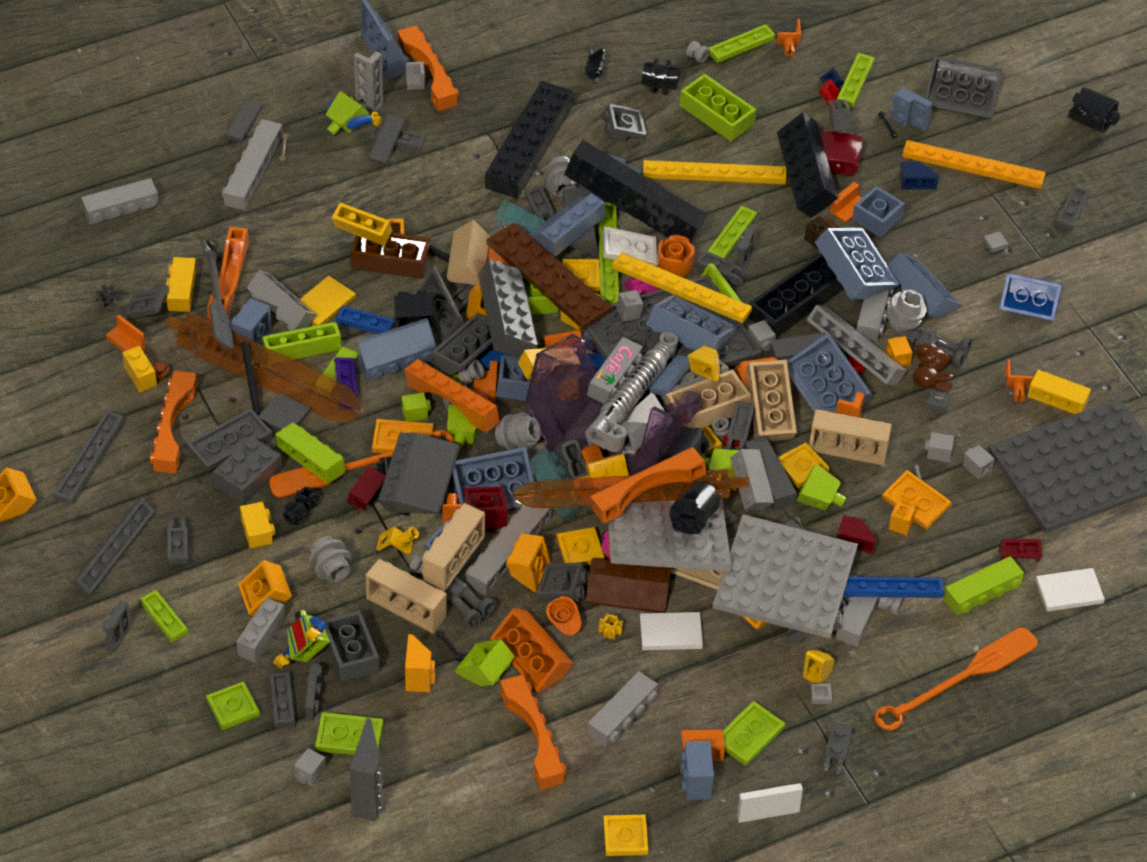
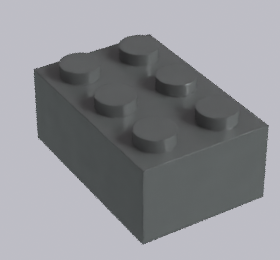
M251 436L213 471L214 486L245 505L269 482L272 476L282 470L281 455Z
M360 610L323 620L326 623L325 631L330 640V643L326 646L340 682L379 672V656Z

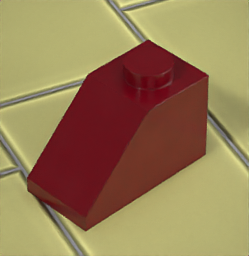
M843 515L837 539L858 544L857 550L874 554L877 539L864 521Z

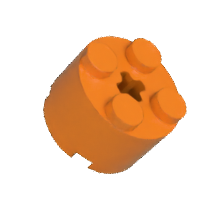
M671 235L666 240L662 239L658 244L657 267L685 278L693 268L694 245L689 242L688 238L680 235Z

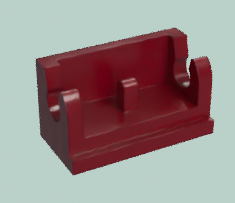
M368 466L350 491L347 503L364 510L366 508L365 505L368 506L370 500L384 482L386 475Z
M1001 539L998 548L999 553H1001L1000 561L1010 556L1019 559H1035V562H1040L1042 559L1041 539Z

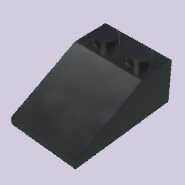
M422 290L417 291L416 294L399 292L397 293L398 295H394V328L427 318L429 325L432 326L434 316L432 293Z

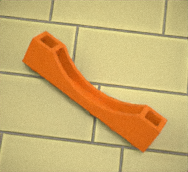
M417 25L397 31L398 45L401 46L404 55L423 62V65L430 72L433 78L431 101L437 111L457 106L459 92L457 88L453 87L451 78L447 77L444 66L440 65L437 55L432 52L430 43L426 42L424 33L420 32Z
M229 227L226 238L223 263L219 276V287L222 305L228 317L249 245L248 229ZM213 293L210 296L207 307L208 323H211L209 306L214 301Z
M417 359L404 369L407 385L419 393L431 392L445 398L456 406L473 426L487 433L500 423L495 404L421 360Z
M174 371L173 377L169 378V393H165L164 398L166 405L161 409L162 422H158L157 433L159 434L158 437L154 438L155 450L150 454V463H153V469L156 472L177 474L180 451L178 444L173 438L172 427L180 411L195 399L198 386L197 373Z
M691 447L590 496L592 510L602 523L605 524L620 517L627 505L635 497L648 489L667 483H690L706 475L705 460Z
M522 674L501 680L500 694L506 709L521 717L530 726L536 737L538 753L534 761L533 774L540 790L564 784V775L567 774L565 764L563 762L560 763L557 746L552 744L551 731L546 730L545 717L543 713L540 714L538 711L539 704L537 698H533L531 694V684L529 681L526 682Z

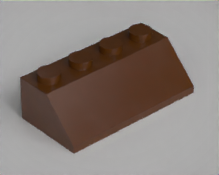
M391 232L385 246L355 236L350 252L351 268L423 279L427 267L430 238Z
M592 558L586 604L665 613L671 568L613 564L607 559Z

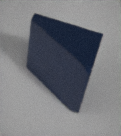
M834 68L819 77L823 84L831 79L837 88L842 87L844 84Z

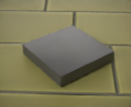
M278 392L259 417L268 427L280 431L292 422L299 426L311 412V407Z

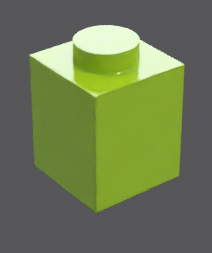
M424 392L401 396V407L405 421L413 422L428 419V411H431L429 399H425Z

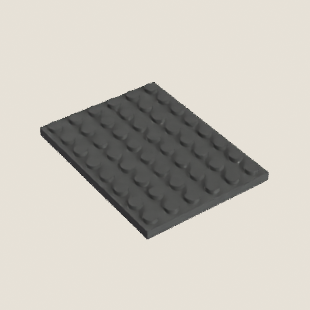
M709 275L690 280L721 293ZM659 289L639 295L643 302L640 319L622 321L616 309L617 302L609 304L612 307L611 313L585 328L604 360L606 361L622 337L643 346L641 353L643 356L647 351L652 350L659 342L662 333L652 331L651 327L646 325L653 306L673 294ZM688 301L739 326L734 335L718 353L719 359L728 367L761 357L762 350L743 323ZM678 341L676 354L673 358L667 360L666 367L677 355L688 356L696 350L684 347L683 343Z
M1121 399L988 445L989 453L995 459V462L1044 533L1147 496V435Z

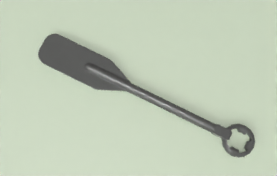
M204 238L200 244L209 262L214 301L209 306L212 332L219 343L231 350L234 347L231 324L222 305L216 261L220 258L221 254L212 241Z

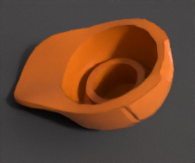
M561 596L548 603L546 614L551 623L565 635L572 636L577 634L581 629L582 621L576 603L566 596Z

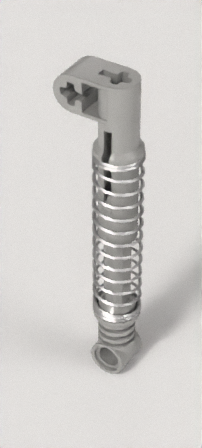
M672 332L662 333L659 342L652 350L644 354L640 362L637 363L630 374L617 387L616 391L603 404L600 414L585 432L590 442L612 452L623 450L627 432L619 424L664 370L667 360L675 356L678 345V336Z

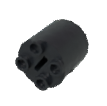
M1083 87L1080 93H1075L1072 100L1074 106L1068 113V117L1102 133H1105L1111 125L1115 126L1120 118L1118 100L1087 87Z
M678 427L660 462L691 447L705 459L710 445L704 436V431L697 427L694 429Z
M693 481L687 484L670 507L669 516L675 531H681L686 534L701 533L720 505L719 494L715 488L703 481Z

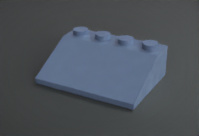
M360 0L361 35L373 54L376 51L382 54V70L388 79L406 74V63L409 62L408 57L403 55L400 45H397L393 33L389 32L387 23L383 22L367 0Z
M827 228L815 241L819 252L824 256L828 266L833 270L838 282L842 284L847 296L851 300L866 299L899 286L898 281L863 228Z
M674 294L653 306L646 324L656 333L672 332L676 334L678 341L683 343L684 347L697 350L705 345L717 350L718 353L739 327Z
M829 333L787 361L789 377L814 412L817 409L836 413L838 400L841 399L853 403L857 392L864 393L863 404L873 398L869 389Z
M526 447L456 460L451 482L454 493L458 495V504H464L463 488L502 486L508 510L520 508L532 495L537 497Z

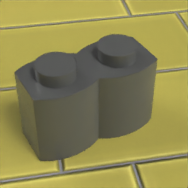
M566 439L556 443V452L563 461L562 467L565 476L569 480L587 476L586 462L581 458L582 452L579 443L575 439Z

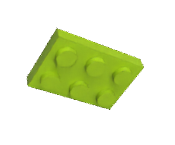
M753 701L723 730L724 751L747 766L785 728L786 723Z
M322 712L315 751L354 755L366 719L370 717ZM371 718L379 750L383 719Z

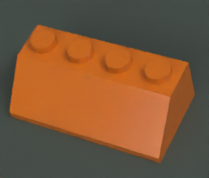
M513 608L490 637L491 640L501 639L515 656L511 663L521 675H524L525 680L530 682L531 687L537 693L562 680L574 665L527 610Z

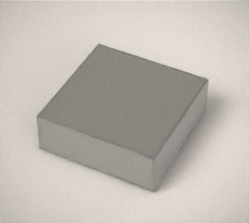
M1000 231L986 235L983 238L991 253L1008 248V242Z
M811 683V704H831V684Z

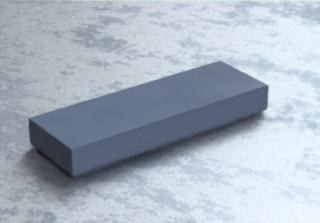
M677 355L649 387V392L666 396L689 370L688 356Z

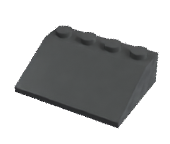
M934 56L924 98L932 102V108L992 119L1003 69Z
M400 432L378 501L388 512L439 514L460 445L418 433Z
M367 718L349 769L351 813L355 817L376 821L378 813L382 814L384 808V801H382L384 790H381L384 781L381 778L383 767L380 766V755L371 718Z

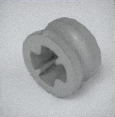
M725 417L714 419L712 422L714 433L718 436L728 434L730 426L728 419Z

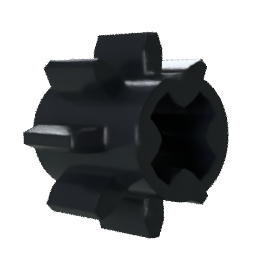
M102 285V291H96L98 294L96 301L102 302V307L106 306L107 303L109 307L114 306L113 301H119L116 298L119 291L113 289L114 285H110L108 289L106 285ZM109 292L108 296L110 297V299H107L105 293Z
M392 457L379 458L380 463L375 464L376 470L386 475Z
M304 486L300 491H296V503H303L309 511L314 506L318 507L319 493H315L314 488Z
M290 501L284 506L286 511H284L283 517L290 525H300L307 520L304 517L307 514V509L303 503Z

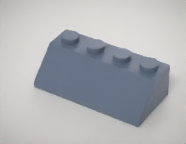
M592 193L579 195L529 235L555 257L605 217V202Z
M899 252L888 265L896 280L901 284L900 288L902 290H914L922 295L927 309V316L941 318L962 306L918 259Z
M427 318L357 341L358 367L366 381L378 379L379 377L403 370L417 359L422 362H429L434 359L431 352L436 348Z

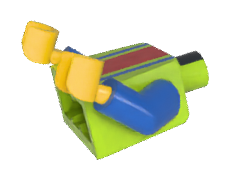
M341 91L334 100L329 102L328 111L326 112V116L332 121L327 131L334 136L340 129L351 133L362 125L372 123L378 126L382 123V117H378L377 112H373L370 116L369 112L361 104L353 100V96L349 97L348 94H344Z
M303 610L296 612V622L287 630L288 648L283 654H279L273 663L280 669L284 665H288L291 660L307 663L330 643L325 631L326 623L317 616L307 615L306 611Z

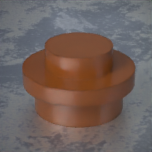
M157 362L152 365L157 380H163L168 376L170 369L166 363Z

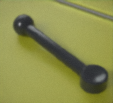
M883 111L879 112L878 116L884 121L891 133L892 139L897 138L896 132L893 131L885 118V113Z
M438 630L436 636L441 638L454 653L456 661L462 662L464 655L456 651L445 638L442 630Z

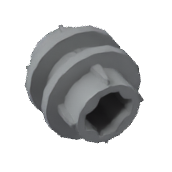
M565 156L553 157L544 170L548 191L559 198H562V191L564 189L580 187V184L564 175L570 161Z
M903 290L892 297L887 307L886 315L889 319L890 327L899 332H907L920 326L927 309L921 294L914 290Z
M525 412L504 416L495 428L497 443L507 450L522 447L530 450L534 444H537L541 436L539 422L536 418L530 417Z
M326 536L316 540L311 545L309 564L315 569V573L320 579L328 580L332 584L342 581L350 574L352 556L346 550V546L341 540Z

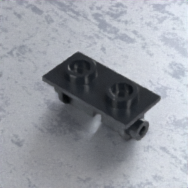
M603 48L596 52L590 49L585 74L596 84L603 73V61L607 55L606 50Z

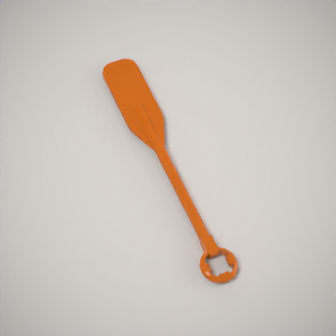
M437 430L429 435L433 438L443 435L446 436L448 442L454 443L452 435L444 430ZM394 451L344 464L345 473L379 463V458L392 457ZM305 467L276 474L269 480L272 494L278 498L297 494L296 491H300L304 486L316 489L329 485Z
M1018 628L979 650L967 669L906 704L903 703L896 708L892 706L879 708L874 716L876 724L884 730L899 728L902 724L903 716L908 714L910 710L971 675L996 672L1036 649L1038 640L1026 628ZM889 711L899 721L886 725L879 718V715L882 716Z

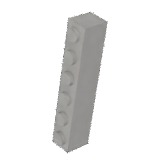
M262 119L259 126L255 127L253 137L249 138L247 149L243 150L241 160L236 163L233 175H230L227 187H224L222 190L225 206L241 210L246 209L282 139V124Z
M816 305L807 318V321L819 331L825 332V334L829 333L839 347L885 384L898 385L907 370L829 307Z
M533 495L528 501H525L521 506V510L511 517L510 523L500 530L498 537L495 540H491L487 550L484 553H480L476 563L468 567L465 575L466 583L469 587L486 596L508 571L509 568L506 565L507 557L511 555L514 544L518 541L521 533L537 536L552 518V505Z

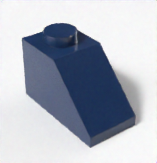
M901 162L899 172L901 190L937 189L939 179L937 173L920 162Z

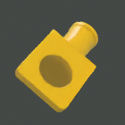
M393 526L380 534L376 550L380 551L391 544L409 555L411 554L413 541L418 538L419 532L414 527H410L402 532Z

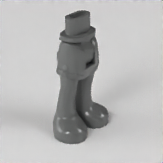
M908 330L905 335L907 341L914 348L924 343H931L950 350L944 351L950 356V363L956 368L963 366L972 345V338L964 337L958 343L938 335L937 332L927 330Z
M457 577L454 578L444 592L446 593V600L455 605L463 614V621L468 628L480 625L482 618L487 620L496 609L497 604L493 599L486 598L483 601L480 600L471 591L469 585ZM465 598L476 610L471 609L462 599Z

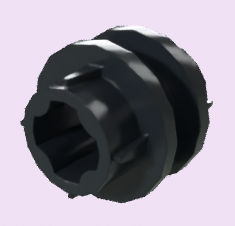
M655 58L654 63H644L642 85L650 86V92L653 93L656 87L662 88V94H666L668 89L677 90L680 68L671 66V60H667L666 65H659V58Z

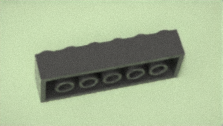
M489 259L478 273L493 349L520 358L524 350L535 349L538 345L522 274L516 267Z

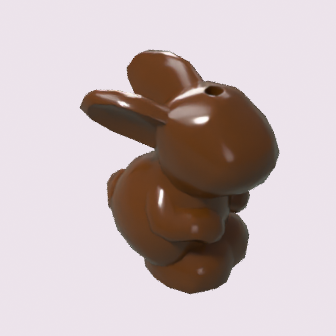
M924 343L919 345L916 355L921 363L912 376L914 382L923 389L934 388L941 392L949 391L952 384L948 380L952 379L953 374L939 371L943 370L947 363L951 361L950 356L935 344Z

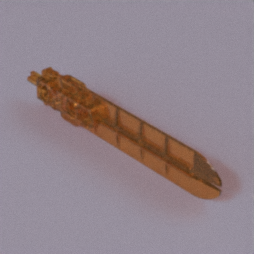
M188 314L185 320L182 321L172 316H168V319L165 320V326L178 332L176 335L178 338L177 344L187 351L191 350L197 357L247 380L241 343L248 342L251 360L261 364L258 366L252 363L257 385L275 394L279 392L311 407L312 412L332 421L347 422L358 417V414L337 404L338 401L355 410H361V405L356 395L342 383L233 331L234 347L231 350L225 347L224 351H222L221 343L213 335L211 321L204 320L203 317ZM201 323L208 324L209 330H207V327L201 325ZM190 328H192L193 330L192 336L189 333ZM200 344L199 349L201 350L197 351L193 348V345ZM238 351L240 352V355H241L239 359L237 358V352H238ZM267 367L275 372H278L284 375V378L264 368ZM289 378L292 379V380H294V381H296V382H298V383H300V384H302V385H305V386H307V387H309V388L306 389V388H304V387H302V386H299V385H297V384H295V383L289 381ZM313 390H315V391H317V392H319V393H321V394H323V395H325V396H327V397H329V398H332L333 401H331V400H329V399H326V398H324V397H322V396H320V395L314 393Z
M727 469L707 470L706 475L694 480L710 484L715 488L719 497L724 498L730 496V488L748 487L747 476L729 477ZM633 475L536 481L517 488L513 496H518L514 497L515 502L531 508L592 506L590 496ZM676 482L653 487L639 494L630 503L676 500L689 483Z

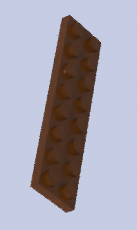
M515 222L487 239L486 244L510 266L518 268L528 282L582 330L611 313L612 307Z

